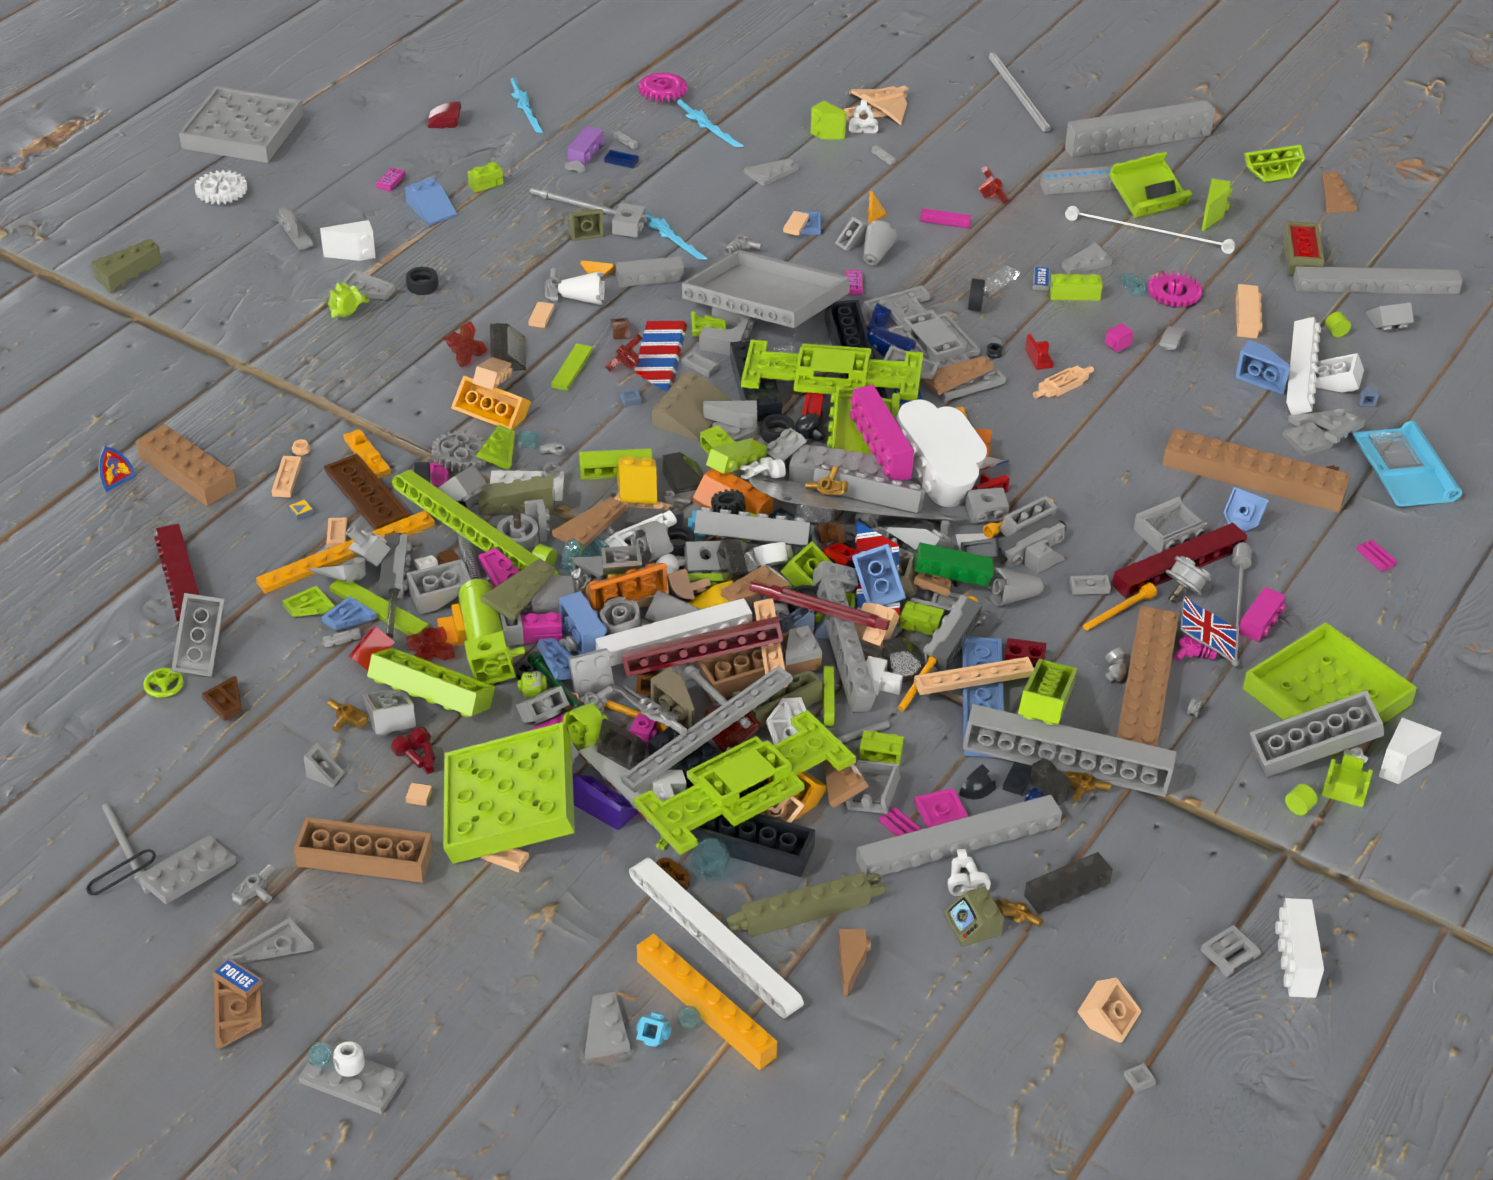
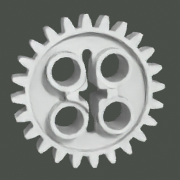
M216 170V173L204 174V177H199L200 180H196L195 184L197 198H200L201 201L205 200V203L211 201V204L217 202L218 205L221 202L226 204L227 201L233 203V199L238 201V197L242 198V194H246L247 191L245 177L237 174V172L231 173V170L228 172Z

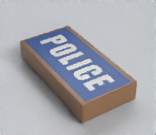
M229 958L212 972L213 978L246 999L262 985L261 978Z

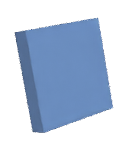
M798 211L809 214V219L800 234L821 235V212Z

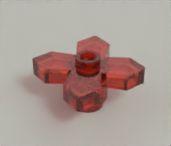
M985 165L981 169L987 179L986 182L981 184L979 191L985 199L997 194L1003 204L1007 203L1009 199L1004 192L1003 183L998 177L995 178L990 168Z
M471 321L460 326V334L452 332L444 337L452 352L457 354L456 361L460 367H464L472 362V354L481 356L487 351L482 341L474 340L476 329Z
M637 334L627 345L624 346L622 344L615 351L617 353L616 356L605 368L610 372L621 361L627 368L629 367L632 370L641 361L633 348L643 338Z
M442 626L438 628H425L420 635L413 634L406 637L409 650L417 651L414 654L416 657L430 662L433 657L444 661L455 658V650L452 644L444 643L447 640V633Z

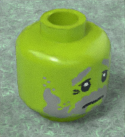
M539 671L523 673L521 680H518V691L522 692L525 698H531L547 690L546 676H543Z

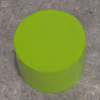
M1334 312L1327 317L1325 326L1334 337H1342L1349 332L1351 323L1342 312Z
M538 544L532 552L539 559L554 566L557 559V551L555 549Z
M1298 784L1285 797L1287 807L1293 813L1300 816L1305 815L1318 801L1315 791L1306 784Z

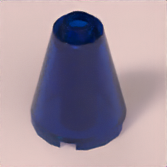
M879 327L871 328L867 333V341L883 357L886 356L890 346L905 351H910L911 348L914 350L916 346L914 339Z

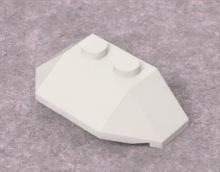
M802 697L782 698L778 706L767 718L766 724L774 744L798 733L791 725V718L806 711Z

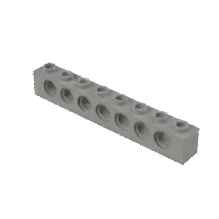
M822 578L816 593L817 597L849 607L841 578ZM822 613L850 711L870 712L876 694L854 622Z

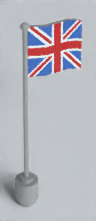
M1243 542L1238 543L1234 547L1232 565L1239 569L1236 628L1220 617L1196 605L1186 596L1183 597L1181 630L1224 656L1231 661L1234 667L1239 665L1237 659L1243 570L1251 566L1252 549L1247 543Z

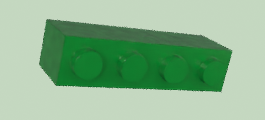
M922 542L919 543L914 554L915 572L988 587L994 574L993 558Z

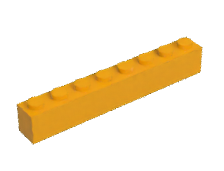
M653 933L637 945V962L758 1070L763 1069L776 1059L777 1040Z

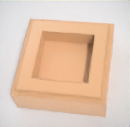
M411 783L406 795V803L427 806L432 793V786Z

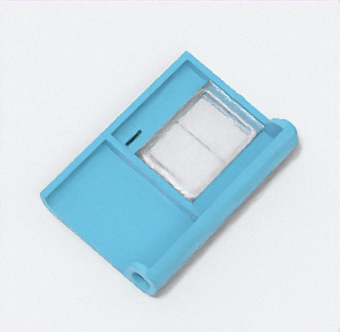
M1408 421L1399 429L1352 433L1353 438L1397 506L1454 502L1461 497V488L1415 421Z

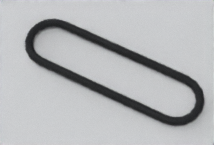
M145 849L88 883L87 893L89 895H98L150 865L155 860V852L151 849ZM147 852L152 853L153 856L147 863L97 892L90 891V886L94 882Z

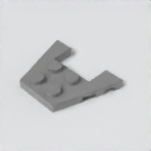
M1335 409L1332 411L1290 415L1288 422L1295 426L1314 422L1316 425L1330 430L1325 432V439L1338 443L1341 437L1343 439L1348 437L1349 432L1355 433L1363 428L1365 420L1357 417L1355 414L1345 412L1344 409Z

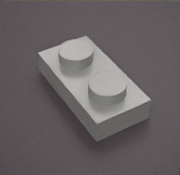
M1108 575L1070 576L1069 583L1072 594H1110L1111 586Z

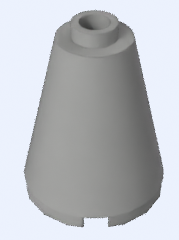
M873 221L872 224L869 223L867 226L863 260L866 264L877 265L896 242L898 237L895 228L893 230L889 223Z
M1004 568L993 570L994 574L988 585V589L992 590V595H989L990 600L996 606L1038 596L1044 588L1043 581L1038 576Z

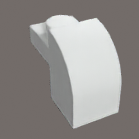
M785 542L771 543L750 549L753 568H759L763 564L769 567L776 564H787L794 558L791 544H785Z
M868 656L866 664L875 694L878 696L881 690L899 695L903 675L887 672L888 660Z
M682 769L666 770L654 779L652 791L662 802L685 791L686 780Z

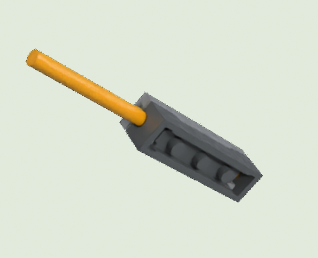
M961 595L959 600L952 604L949 615L944 616L940 629L935 630L932 641L927 643L923 653L925 654V663L927 664L919 675L930 673L933 667L944 671L948 669L982 616V604L978 603L977 598ZM913 683L898 706V709L902 712L905 711L918 691L915 683Z

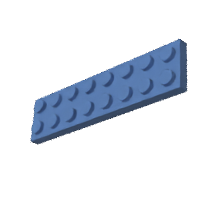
M968 637L962 646V668L1002 661L1001 638ZM1003 681L962 688L963 744L973 704L1004 711ZM963 749L964 756L993 757Z

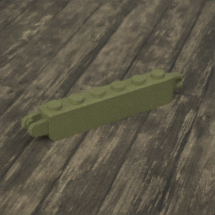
M864 872L743 904L741 905V911L727 917V926L731 932L746 930L748 936L754 937L867 906L871 902L872 897L885 893L887 889L885 884L879 883L881 881L879 874L865 876Z

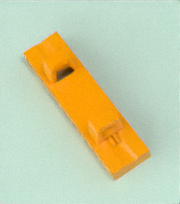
M357 429L343 434L344 441L353 453H357L378 478L391 474L390 467L369 442L362 430Z

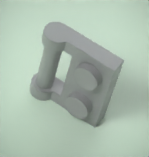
M1234 925L1202 944L1200 950L1219 967L1221 973L1226 977L1231 975L1237 967L1250 959H1256L1261 954L1259 948ZM1241 948L1246 950L1230 962L1226 960L1227 957Z

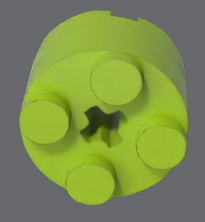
M595 703L585 704L564 714L563 723L568 728L571 742L576 749H585L606 740V726L609 725V721L606 715L601 714Z

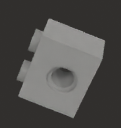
M620 203L612 220V234L638 237L640 231H643L644 223L647 222L648 214L645 213V206Z
M1003 488L967 491L965 505L971 523L1003 521L1005 515L1009 513V504Z
M724 541L686 542L684 555L687 574L723 573L724 576L726 571ZM705 554L709 559H702L700 555Z
M562 686L550 688L516 704L523 723L532 721L539 723L562 712L561 708L569 705Z

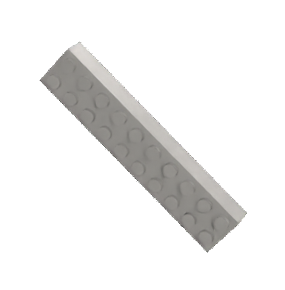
M1208 100L1070 121L1068 122L1065 149L1074 158L1210 136L1215 108Z
M975 704L972 705L963 744L964 750L1061 773L1066 771L1085 772L1096 777L1097 781L1109 782L1112 785L1163 797L1167 793L1176 757V751L1061 724L1049 725L1044 723L1043 720H1029L1022 715Z

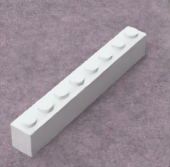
M1315 317L1294 321L1286 401L1291 415L1311 412L1313 404H1315L1314 393H1316L1315 383H1317L1315 373L1318 372L1316 363L1319 362L1317 353L1319 352L1318 343L1320 342L1319 333L1321 332L1320 324L1316 323Z
M742 598L596 638V650L607 648L611 666L623 663L622 651L752 622V612L745 599Z

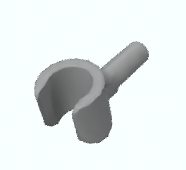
M671 490L665 492L666 504L673 505L675 502L690 504L691 500L675 497L674 492Z

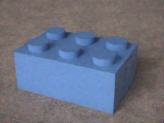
M581 591L559 598L562 630L566 636H571L575 640L577 654L596 651L595 639L605 636L607 629L604 622L599 620L597 611L591 608L589 599L585 598Z

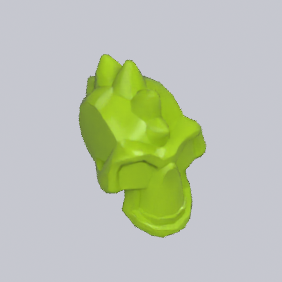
M338 282L336 290H330L331 296L328 306L331 310L332 318L348 317L356 311L362 302L368 303L370 298L359 292L357 286H348L347 283L342 285Z

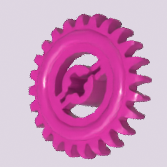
M657 72L656 74L652 73L643 77L639 82L638 89L642 97L645 94V99L650 96V101H652L655 97L657 103L658 99L661 98L663 103L666 98L669 103L670 97L673 98L674 102L676 96L678 99H680V94L684 97V94L687 92V82L679 75L670 74L669 72Z
M1165 271L1163 276L1159 272L1158 278L1154 275L1150 279L1148 292L1154 300H1158L1159 303H1164L1166 306L1186 307V305L1190 306L1202 296V286L1200 282L1196 284V278L1191 281L1192 275L1186 279V273L1180 277L1179 271L1176 276L1171 271L1170 276H1168ZM1166 286H1168L1167 293L1163 290ZM1183 289L1186 291L1184 295H1182Z

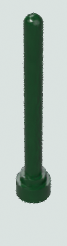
M538 651L532 652L528 656L527 662L531 663L534 669H539L555 687L562 686L568 702L574 709L582 706L560 680H555L550 669L545 665L542 654Z

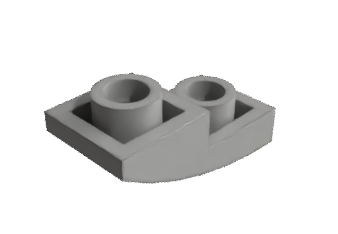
M1169 326L1162 336L1160 346H1163L1166 350L1176 349L1180 346L1181 338L1185 335L1186 329Z

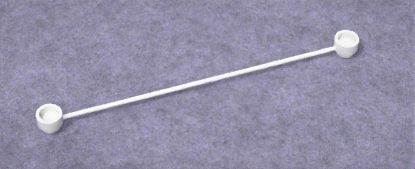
M1076 206L1068 207L1065 212V216L1069 220H1075L1078 215L1219 244L1222 245V251L1227 254L1232 253L1235 249V242L1232 239L1224 240L1223 243L1079 213Z

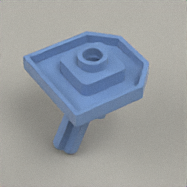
M1234 487L1224 510L1228 524L1234 523L1244 531L1258 527L1269 500Z

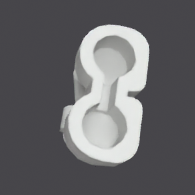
M861 100V105L857 106L854 111V118L849 121V131L852 133H862V131L864 133H876L878 131V121L873 118L874 114L871 107L867 106V100ZM867 114L868 117L866 120H862L859 115Z
M771 457L761 458L759 463L755 460L749 465L740 466V469L744 470L745 474L741 475L742 479H749V477L759 473L772 478H781L786 474L784 462L781 459L773 460Z
M957 849L958 857L952 860L951 877L947 882L950 894L962 896L967 891L984 886L989 890L991 885L989 876L984 872H978L973 858L967 857L966 849ZM962 867H966L969 876L965 873H960Z

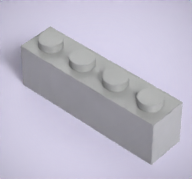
M681 256L616 262V279L619 287L684 281V266Z

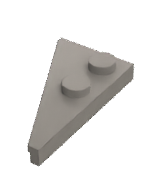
M288 918L223 956V961L229 958L235 963L240 964L307 952L314 949V944L291 918Z

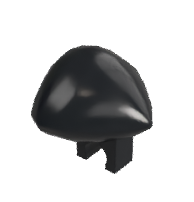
M806 414L797 420L795 431L806 440L813 436L817 440L822 441L826 436L818 429L820 426L818 414Z

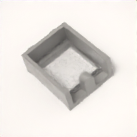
M858 760L856 767L869 787L846 800L847 809L888 814L889 805L898 781L901 779L898 764Z

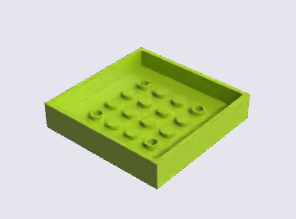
M1327 622L1247 671L1243 684V690L1283 720L1367 691L1383 724L1411 706L1417 690L1415 685ZM1342 751L1331 754L1330 756L1335 757Z
M563 722L444 753L443 849L452 864L575 833L571 737Z

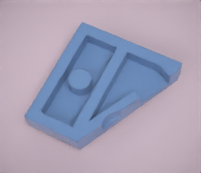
M351 596L322 616V622L336 631L377 619L376 612Z

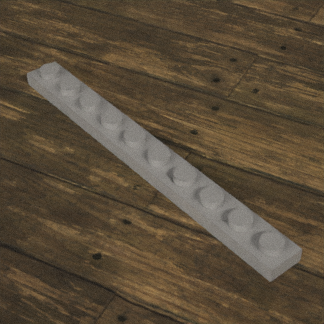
M777 666L690 727L685 735L680 734L621 776L622 783L634 793L791 683L793 681L792 675L780 666Z

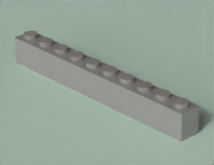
M1296 266L1293 277L1296 291L1459 295L1463 282L1459 270Z
M1047 795L857 847L856 862L865 876L876 873L881 876L950 856H957V849H966V852L975 851L986 846L1054 829L1060 826L1062 811L1052 795Z

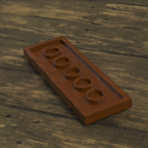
M357 453L324 466L325 473L374 530L409 517V512Z

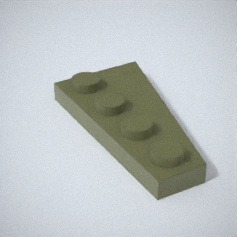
M538 559L483 595L481 602L514 621L552 577L556 568Z

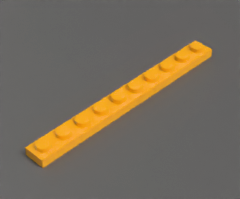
M424 510L371 532L383 538L385 534H408V536L435 526V521ZM351 539L256 577V582L266 594L316 574L308 569L333 567L344 563L347 560L358 557L348 549L354 540Z

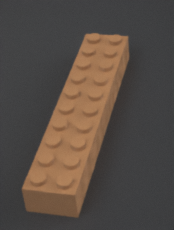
M1175 428L1165 448L1162 466L1336 512H1340L1351 474L1343 471L1333 470L1324 466L1310 464Z
M1140 606L1117 738L1155 747L1158 746L1179 612Z

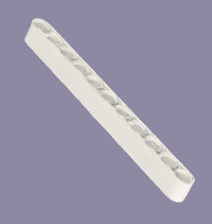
M647 857L629 869L632 880L779 1016L787 1018L804 1005L801 995L652 859Z

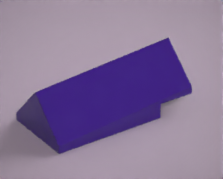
M572 773L574 806L617 830L638 814L623 797L596 778Z

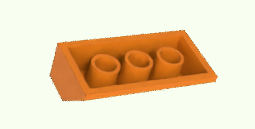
M713 468L704 474L693 496L694 502L705 508H712L711 498L714 497L715 493L719 494V491L725 492L724 489H728V491L730 489H734V491L739 490L744 495L746 512L756 515H770L773 513V497L759 491L749 482L729 472L723 474Z

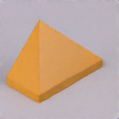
M870 191L868 222H873L887 215L874 192Z
M583 260L580 263L588 274L599 271L603 272L605 276L615 270L614 264Z

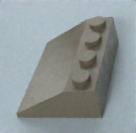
M685 371L652 409V426L700 441V432L711 428L712 423L716 422L704 418L703 401L732 400L702 376Z

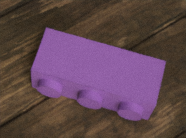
M586 126L567 148L568 162L579 160L585 166L592 156L597 153L599 147L604 144L603 129Z

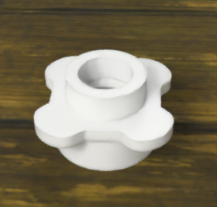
M1359 747L1351 750L1345 749L1343 754L1364 759V763L1368 760L1364 756L1363 750Z

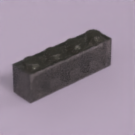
M1096 852L1026 882L1024 897L1038 914L1051 911L1063 903H1069L1073 899L1082 895L1085 896L1093 890L1106 887L1111 882L1113 869L1100 853Z

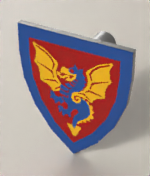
M107 446L103 447L98 467L101 484L104 491L107 492L137 475L130 461L121 452Z

